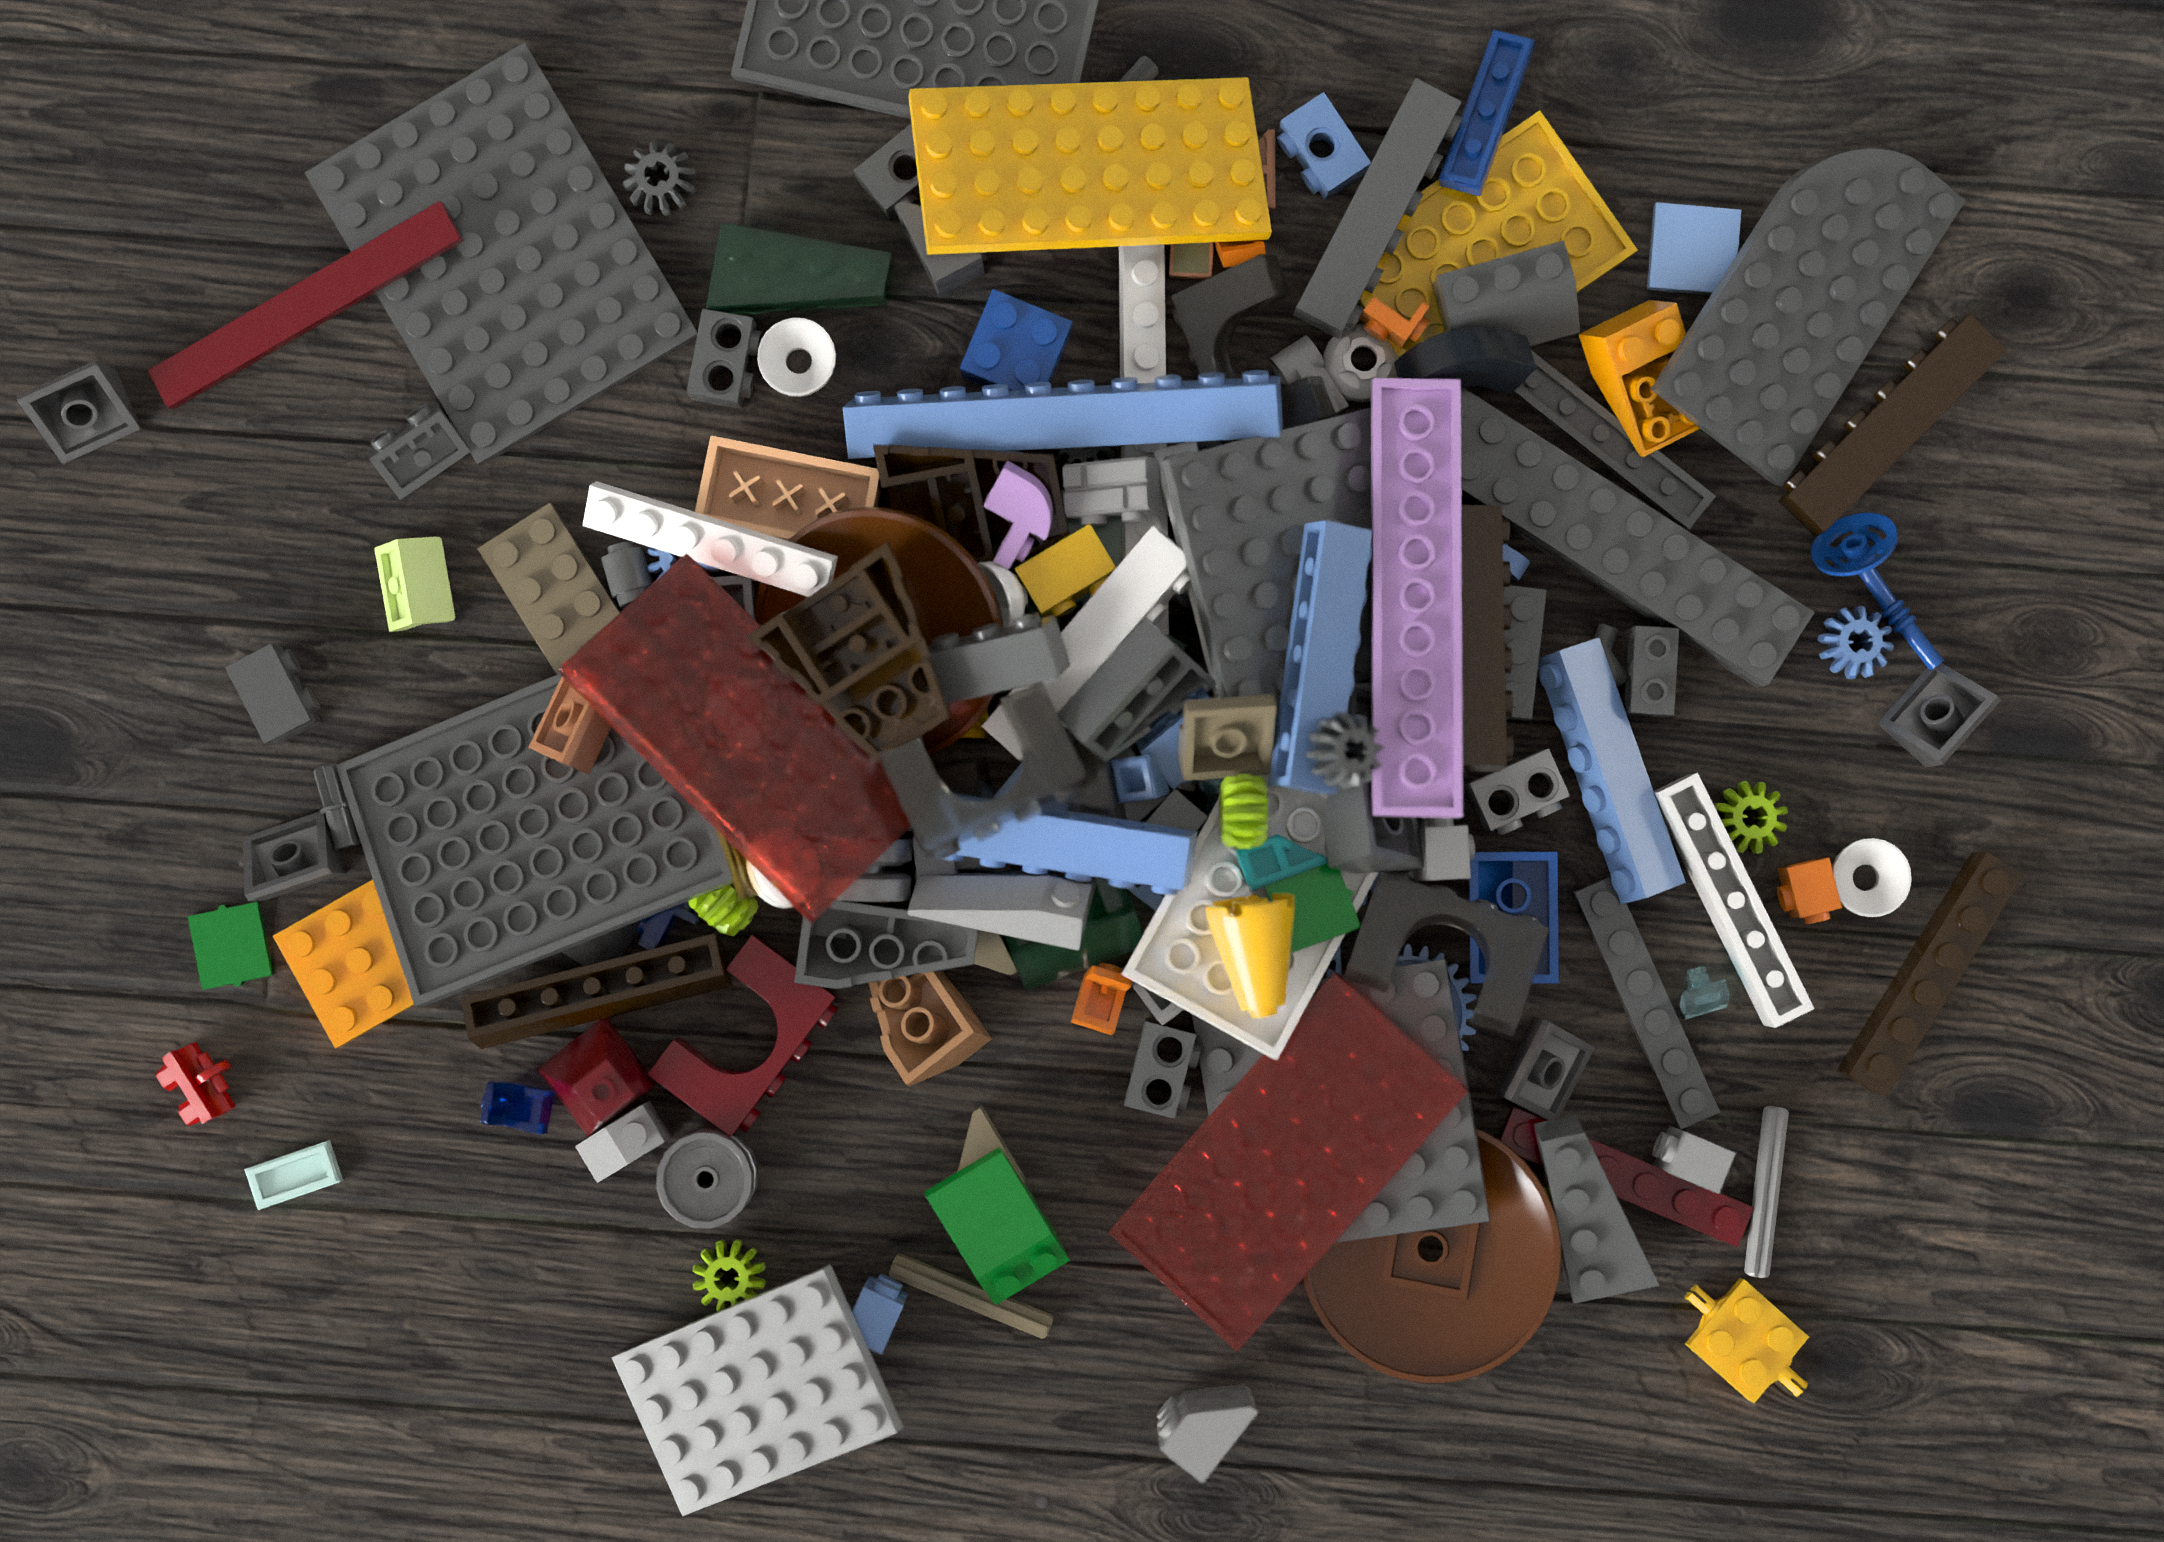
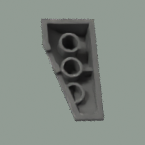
M1354 687L1353 693L1349 697L1347 713L1351 717L1353 715H1361L1367 718L1366 727L1371 726V692ZM1371 780L1367 783H1358L1354 789H1342L1338 785L1336 794H1328L1324 831L1326 839L1325 853L1330 868L1360 874L1413 870L1424 867L1419 827L1416 818L1372 817Z
M814 893L809 899L805 900L794 983L839 989L862 983L974 964L978 930L908 915L907 907L879 902L824 899L816 897V893Z

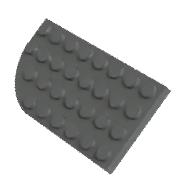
M1869 148L1846 150L1824 156L1803 167L1778 190L1651 390L1775 486H1783L1966 200L1921 162L1896 151Z

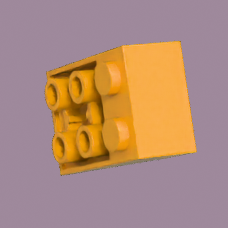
M1648 300L1578 334L1591 375L1640 457H1645L1701 429L1651 390L1686 335L1677 303Z

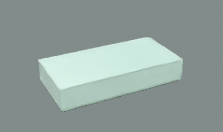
M330 1140L244 1169L258 1210L343 1181Z

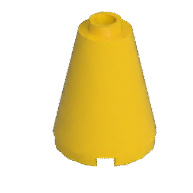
M1272 893L1271 902H1268V899L1264 897L1258 898V894L1212 902L1213 906L1206 905L1208 921L1241 1009L1250 1010L1251 1017H1268L1278 1014L1277 1007L1286 1003L1295 911L1294 895L1291 893Z

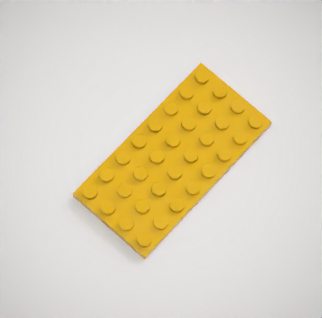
M1248 77L910 89L908 98L927 255L1268 240L1272 233Z

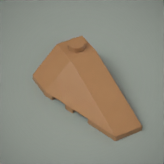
M942 970L868 982L872 998H870L873 1012L877 1013L883 1035L880 1036L883 1050L907 1086H912L960 1065L992 1039L972 1008Z

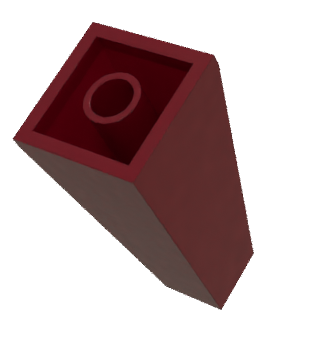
M608 1018L600 1019L536 1069L588 1137L658 1084L647 1075L649 1073Z

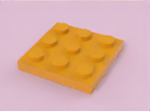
M373 879L273 935L275 942L335 1049L342 1047L414 1006Z

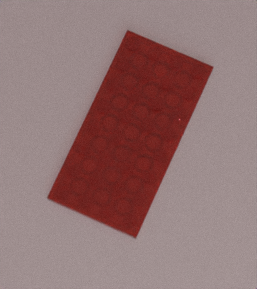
M686 553L559 667L558 673L812 924L933 805L930 799L934 797L892 755L877 763L835 723L836 719L822 705L817 706L806 695L807 691L790 675L786 676L773 663L775 661L760 646L756 647L747 639V635L761 626Z
M1336 972L1308 1002L1279 1058L1274 1060L1265 1054L1261 1056L1108 1233L1238 1352L1469 1092V1089Z

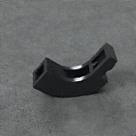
M1485 326L1460 328L1438 334L1418 343L1394 362L1398 378L1461 379V388L1469 386L1486 387L1507 395H1511L1536 369L1527 336L1503 328Z

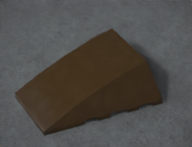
M873 444L882 488L887 487L892 510L917 516L937 526L960 543L977 563L994 561L996 552L1013 523L983 506L1007 461L1037 477L1048 490L1053 505V517L1046 540L1029 532L1028 536L1035 540L1023 561L1040 554L1070 536L1054 454ZM1014 559L1012 565L1019 564L1021 561Z
M890 541L852 565L850 570L793 608L780 613L746 636L756 647L760 646L775 660L773 663L786 676L790 675L807 691L806 695L817 706L822 705L836 719L835 723L877 763L951 717Z

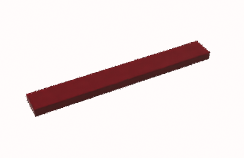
M438 201L147 371L167 408L175 409L463 242L464 239L445 204Z

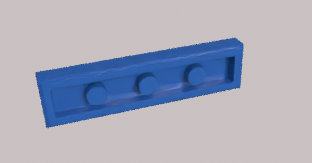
M1493 29L1464 108L1463 119L1455 133L1442 168L1439 186L1481 196L1535 47L1534 39Z

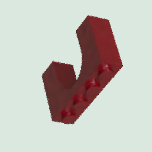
M753 934L726 970L764 998L775 1014L778 1027L777 1041L767 1060L752 1070H727L714 1064L679 1037L670 1043L647 1075L728 1136L732 1137L739 1129L746 1133L761 1114L755 1107L763 1096L767 1095L772 1099L787 1079L781 1072L789 1061L792 1060L798 1064L813 1044L807 1037L816 1025L824 1029L839 1008L833 1005V1002L839 995L828 987L794 983L797 964L760 936Z

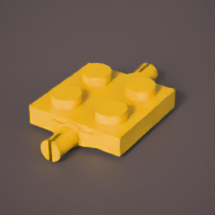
M1739 1278L1726 1295L1715 1301L1699 1285L1695 1284L1690 1288L1693 1293L1687 1292L1685 1299L1703 1313L1699 1327L1685 1345L1749 1402L1755 1403L1768 1386L1778 1380L1794 1396H1799L1803 1392L1800 1388L1806 1389L1808 1382L1804 1381L1789 1366L1793 1356L1807 1341L1809 1336L1745 1279Z

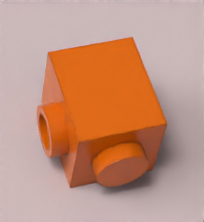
M1829 857L1815 858L1777 868L1782 885L1777 887L1778 900L1782 910L1789 912L1790 918H1804L1805 925L1831 919L1829 911L1842 908Z

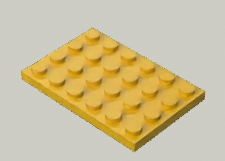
M1539 110L1502 136L1481 196L1439 186V180L1420 192L1423 196L1412 218L1404 214L1397 226V229L1404 233L1392 256L1384 252L1377 265L1384 272L1373 293L1371 294L1364 290L1358 303L1365 309L1374 297L1408 321H1410L1423 301L1430 305L1424 317L1430 320V323L1417 342L1408 338L1404 346L1400 348L1387 339L1399 358L1418 343L1445 332L1432 288L1433 282L1440 274L1564 241L1578 293L1634 255L1638 249Z

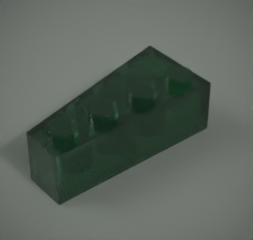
M721 223L706 308L730 314L766 313V311H806L811 308L831 307L834 309L887 305L895 263L890 252Z

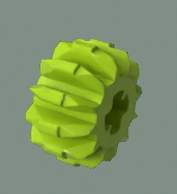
M1251 774L1226 776L1220 784L1219 825L1221 841L1225 847H1236V849L1261 847L1267 839L1269 800L1266 782L1262 776H1251Z
M1747 781L1739 782L1737 787L1738 794L1731 788L1725 789L1723 795L1729 805L1715 803L1714 807L1717 812L1724 814V819H1721L1724 827H1727V833L1731 841L1736 838V851L1743 853L1749 845L1752 852L1758 854L1763 851V841L1769 846L1777 845L1778 840L1772 830L1777 832L1786 831L1787 825L1778 822L1777 816L1788 813L1787 807L1775 808L1773 806L1779 800L1780 793L1773 791L1765 796L1766 784L1763 782H1757L1752 790ZM1755 809L1758 817L1753 819L1758 820L1757 824L1745 825L1742 818H1747V815H1743V811Z
M740 881L689 900V906L709 926L715 927L719 933L735 936L740 930H743L752 921L751 919L759 908L753 893Z
M723 1239L715 1243L717 1255L712 1250L705 1248L700 1255L707 1264L696 1263L692 1269L697 1275L705 1277L694 1282L693 1289L702 1290L707 1288L709 1292L701 1300L704 1305L709 1304L714 1297L719 1299L716 1306L717 1312L725 1309L728 1301H730L732 1306L742 1302V1298L746 1300L756 1296V1293L751 1288L763 1289L766 1285L764 1279L753 1276L765 1270V1263L758 1262L751 1265L750 1260L756 1255L757 1250L752 1247L745 1255L740 1254L742 1241L739 1239L733 1242L730 1252ZM720 1268L725 1271L731 1268L736 1269L738 1275L735 1277V1280H738L739 1284L737 1285L733 1281L727 1285L724 1284L720 1279L724 1272H719Z

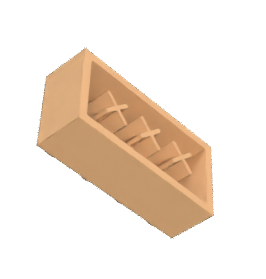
M710 436L695 512L788 541L808 524L834 512L851 508H878L882 486L879 472L876 468Z

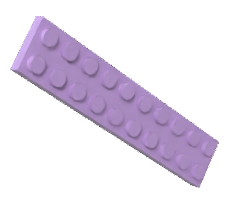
M1373 378L1371 381V544L1373 547L1371 560V726L1379 729L1374 738V743H1379L1385 748L1375 754V758L1383 766L1378 769H1371L1372 817L1461 818L1463 816L1461 379Z

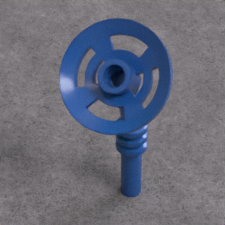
M1858 513L1835 521L1824 533L1818 535L1812 544L1811 556L1815 566L1820 571L1833 576H1852L1858 574L1883 610L1881 613L1882 618L1888 617L1887 624L1895 626L1893 632L1895 634L1901 633L1930 671L1937 667L1944 659L1914 623L1915 615H1908L1910 609L1902 607L1904 604L1903 600H1896L1875 569L1876 566L1884 562L1892 554L1897 545L1898 532L1894 523L1886 516L1876 513ZM1869 528L1880 530L1887 537L1881 540L1878 534L1868 530ZM1853 531V534L1844 538L1837 548L1829 546L1839 536ZM1868 541L1875 543V545L1870 547ZM1839 559H1846L1847 563H1844ZM1825 560H1832L1833 564L1838 568L1830 566Z

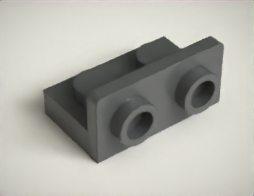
M439 402L434 403L430 407L427 403L416 407L406 416L408 422L395 431L391 427L387 428L370 441L372 446L368 449L369 460L400 500L471 452L456 428L444 414V410Z

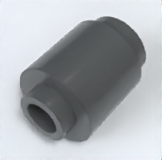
M625 541L607 547L608 554L603 556L601 561L612 598H617L619 607H628L651 600L653 596L650 589L654 587L647 568L648 564L643 547H633L632 541Z

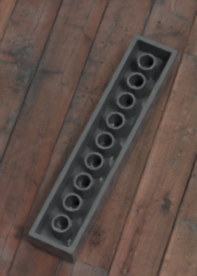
M1463 387L1461 388V499L1469 505H1502V518L1509 519L1510 531L1660 627L1679 628V639L1752 686L1760 688L1769 685L1815 613L1814 611Z

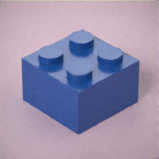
M992 289L960 366L961 376L983 386L1006 384L1008 385V390H1025V385L1033 382L1051 383L1072 334L1073 321Z

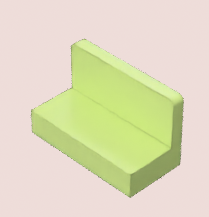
M440 537L396 539L374 548L389 632L404 631L422 624L443 623L455 620L445 555Z

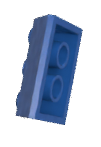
M1475 852L1474 859L1470 861L1471 878H1469L1470 983H1559L1558 852Z

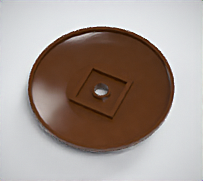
M851 508L817 519L788 540L838 556L833 580L850 570L852 565L890 541L926 646L933 644V639L948 633L957 632L960 638L973 635L972 631L986 624L998 623L999 628L1004 627L1003 617L993 588L974 558L945 531L917 516L887 508ZM761 582L755 604L757 629L780 613L793 608L808 598V596ZM761 648L763 672L770 687L776 693L778 700L787 712L813 736L847 734L841 728L818 733L803 687L790 675L786 676L773 663L775 660ZM995 693L948 703L951 717L923 734L926 756L951 745L970 730L987 710Z
M1476 1128L1491 1216L1490 1221L1299 1248V1261L1306 1292L1322 1324L1333 1338L1350 1354L1373 1369L1387 1375L1414 1382L1445 1383L1460 1381L1487 1372L1508 1360L1531 1339L1542 1324L1556 1294L1561 1271L1562 1251L1559 1226L1550 1198L1534 1171L1513 1149L1498 1138ZM1435 1236L1442 1242L1444 1251L1440 1259L1428 1260L1421 1254L1420 1243L1424 1237Z

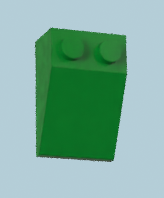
M1000 1147L924 1192L972 1273L994 1305L999 1304L1070 1261L1054 1227Z

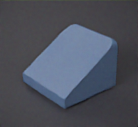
M1152 754L1111 760L1119 803L1154 799L1170 794L1169 786Z

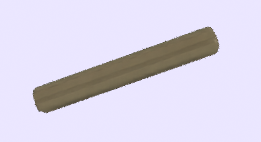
M903 1254L895 1256L889 1270V1276L893 1279L1041 1339L1048 1335L1053 1323V1316L1010 1297L994 1305L982 1286Z

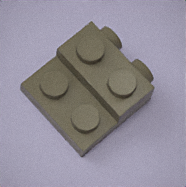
M1273 694L1184 700L1183 724H1179L1177 758L1183 781H1204L1225 778L1226 776H1237V774H1251V776L1270 775L1276 703Z

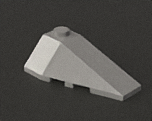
M1050 869L1048 874H1032L1023 870L918 876L908 908V915L1079 950L1097 877L1092 876L1090 881H1076L1066 878V872Z

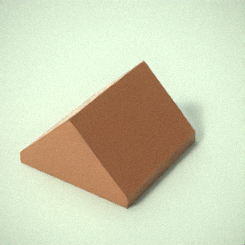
M565 669L528 748L589 775L626 696L599 681Z

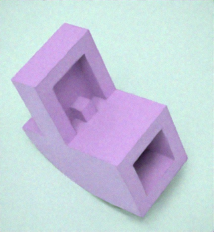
M1007 461L983 506L1013 522L994 558L995 563L1009 570L1014 559L1023 562L1035 540L1028 536L1029 532L1046 540L1052 522L1053 505L1048 490L1037 477Z

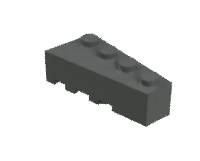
M1573 1115L1533 1124L1547 1194L1553 1205L1560 1231L1561 1265L1564 1280L1573 1304L1660 1286L1577 1116Z

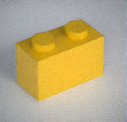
M1088 524L1014 569L1042 617L1055 615L1056 619L1077 607L1075 600L1087 593L1093 596L1113 573L1116 566L1092 526Z

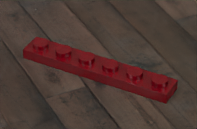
M1511 1106L1498 1139L1513 1149L1520 1157L1541 1165L1533 1124L1547 1120ZM1588 1138L1616 1197L1735 1247L1739 1246L1754 1207L1724 1194L1715 1193L1672 1175L1650 1163Z

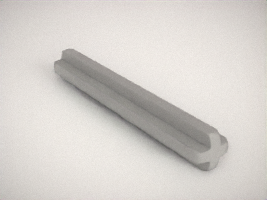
M1765 1106L1763 1109L1752 1207L1754 1209L1750 1217L1744 1268L1747 1275L1758 1278H1767L1770 1275L1789 1115L1787 1109L1776 1106Z

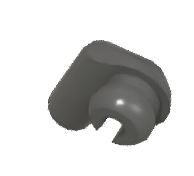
M1598 623L1593 639L1600 638L1616 686L1620 687L1627 680V669L1621 666L1612 652L1619 630L1612 626Z

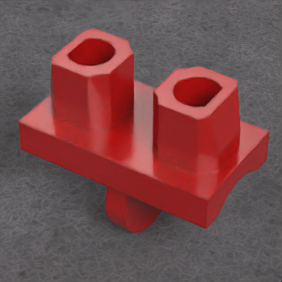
M196 1042L190 1043L181 1049L173 1050L162 1057L165 1064L158 1070L155 1076L161 1086L169 1092L178 1087L183 1091L188 1100L178 1106V1113L186 1125L190 1126L198 1122L204 1124L228 1113L236 1107L226 1091L230 1087L222 1076L223 1073L232 1067L227 1059L215 1064L208 1052L202 1053Z

